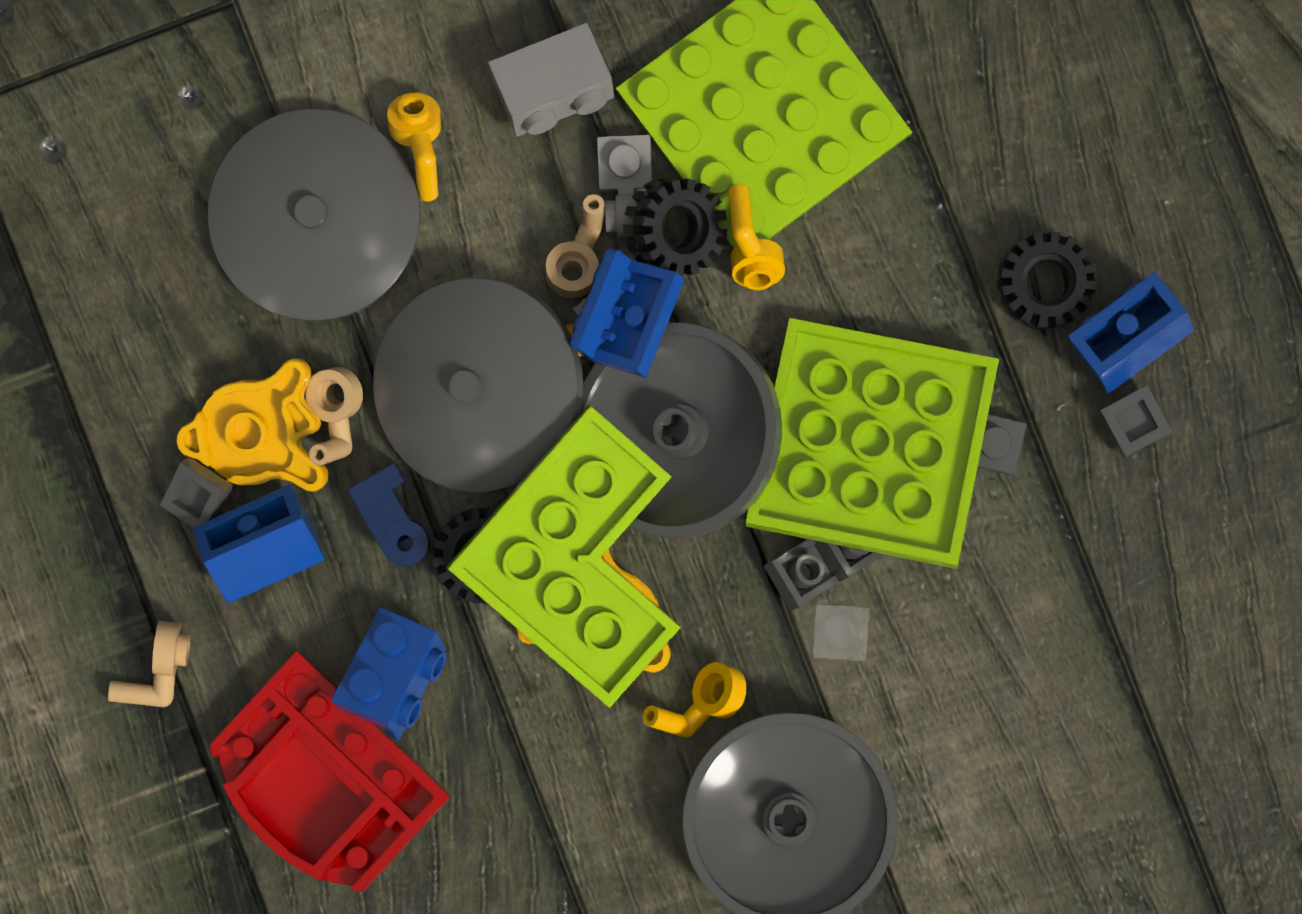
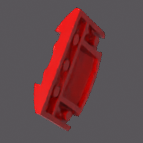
M296 651L209 745L213 758L219 755L223 777L226 782L222 785L235 809L250 829L269 848L294 867L316 879L352 886L349 890L364 892L451 796L418 761L409 756L379 726L336 708L331 700L338 685L299 651Z

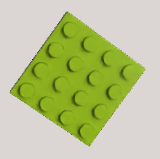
M735 0L616 88V92L648 135H650L653 142L681 179L696 180V183H704L711 188L707 194L718 195L722 202L715 206L714 209L725 210L727 220L718 221V228L728 229L726 240L733 249L737 244L733 238L728 197V190L731 186L743 184L749 188L753 230L758 239L769 240L912 134L911 129L814 0Z
M789 318L774 387L782 418L780 453L770 481L759 498L748 509L746 527L957 569L999 359Z

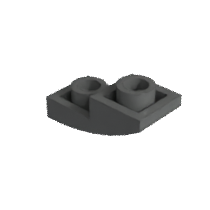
M806 539L765 564L764 568L790 611H793L884 554Z

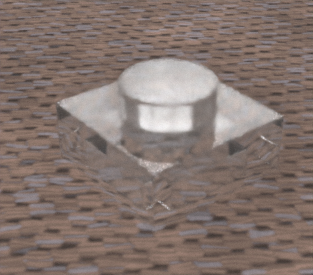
M815 604L812 658L866 661L870 608Z

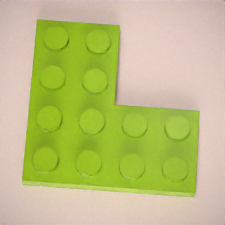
M589 404L448 564L447 568L610 708L681 628L678 623L601 558L672 476Z

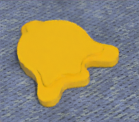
M293 358L284 362L275 374L266 379H244L225 384L213 391V395L206 401L202 410L198 411L194 419L182 426L178 431L176 439L180 452L186 457L201 461L207 467L211 466L218 474L227 478L226 481L241 486L259 485L270 480L280 479L294 483L310 492L322 489L328 480V470L325 465L318 466L312 463L309 452L303 448L301 443L304 436L316 433L321 426L319 416L307 404L304 398L305 390L311 378V368L308 363L303 359Z

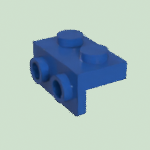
M609 248L602 263L595 270L593 287L583 312L579 314L574 323L573 337L570 342L571 348L593 363L646 378L685 279L677 272L631 260L621 251Z
M380 607L331 702L338 709L382 727L388 736L399 740L405 728L410 729L416 723L422 709L421 697L429 681H436L442 673L446 663V646L435 630Z

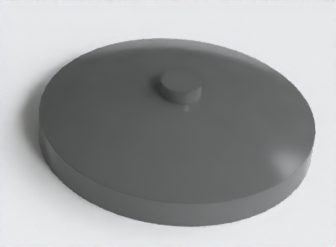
M302 109L279 114L265 120L244 134L233 145L220 164L212 183L208 201V228L212 247L219 264L231 282L246 297L264 309L282 317L307 322H323L349 317L365 310L383 298L398 283L408 268L417 247L421 227V206L416 182L411 170L396 147L381 132L361 119L349 114L326 109Z
M489 278L458 279L439 284L421 293L409 302L394 318L381 341L375 361L373 392L376 412L382 429L394 450L417 473L446 488L466 492H488L520 484L580 414L583 397L582 367L578 352L570 346L572 336L555 311L538 296L518 285L502 280Z
M668 323L646 378L596 363L583 383L580 414L590 404L672 476L629 527L650 535L684 538L710 533L726 526L745 513L759 498L770 481L777 464L782 441V418L778 397L767 372L748 349L728 335L696 324Z
M782 712L767 714L745 721L729 730L712 744L702 756L689 780L683 803L682 825L686 850L697 876L713 897L733 913L846 914L859 905L873 891L883 877L895 848L898 814L890 779L876 755L861 739L843 726L828 719L806 713Z

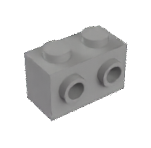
M588 23L488 62L493 85L516 137L526 133L531 135L544 133L552 129L558 120L576 113L579 115L594 113L604 107L608 100L614 98L611 75Z

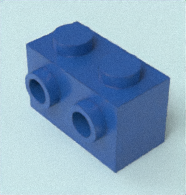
M1154 272L1144 280L1129 286L1116 301L1104 310L1092 314L1082 321L1068 338L1079 358L1109 394L1191 334L1194 329L1187 311Z
M291 484L193 528L202 561L228 604L325 560L315 527Z

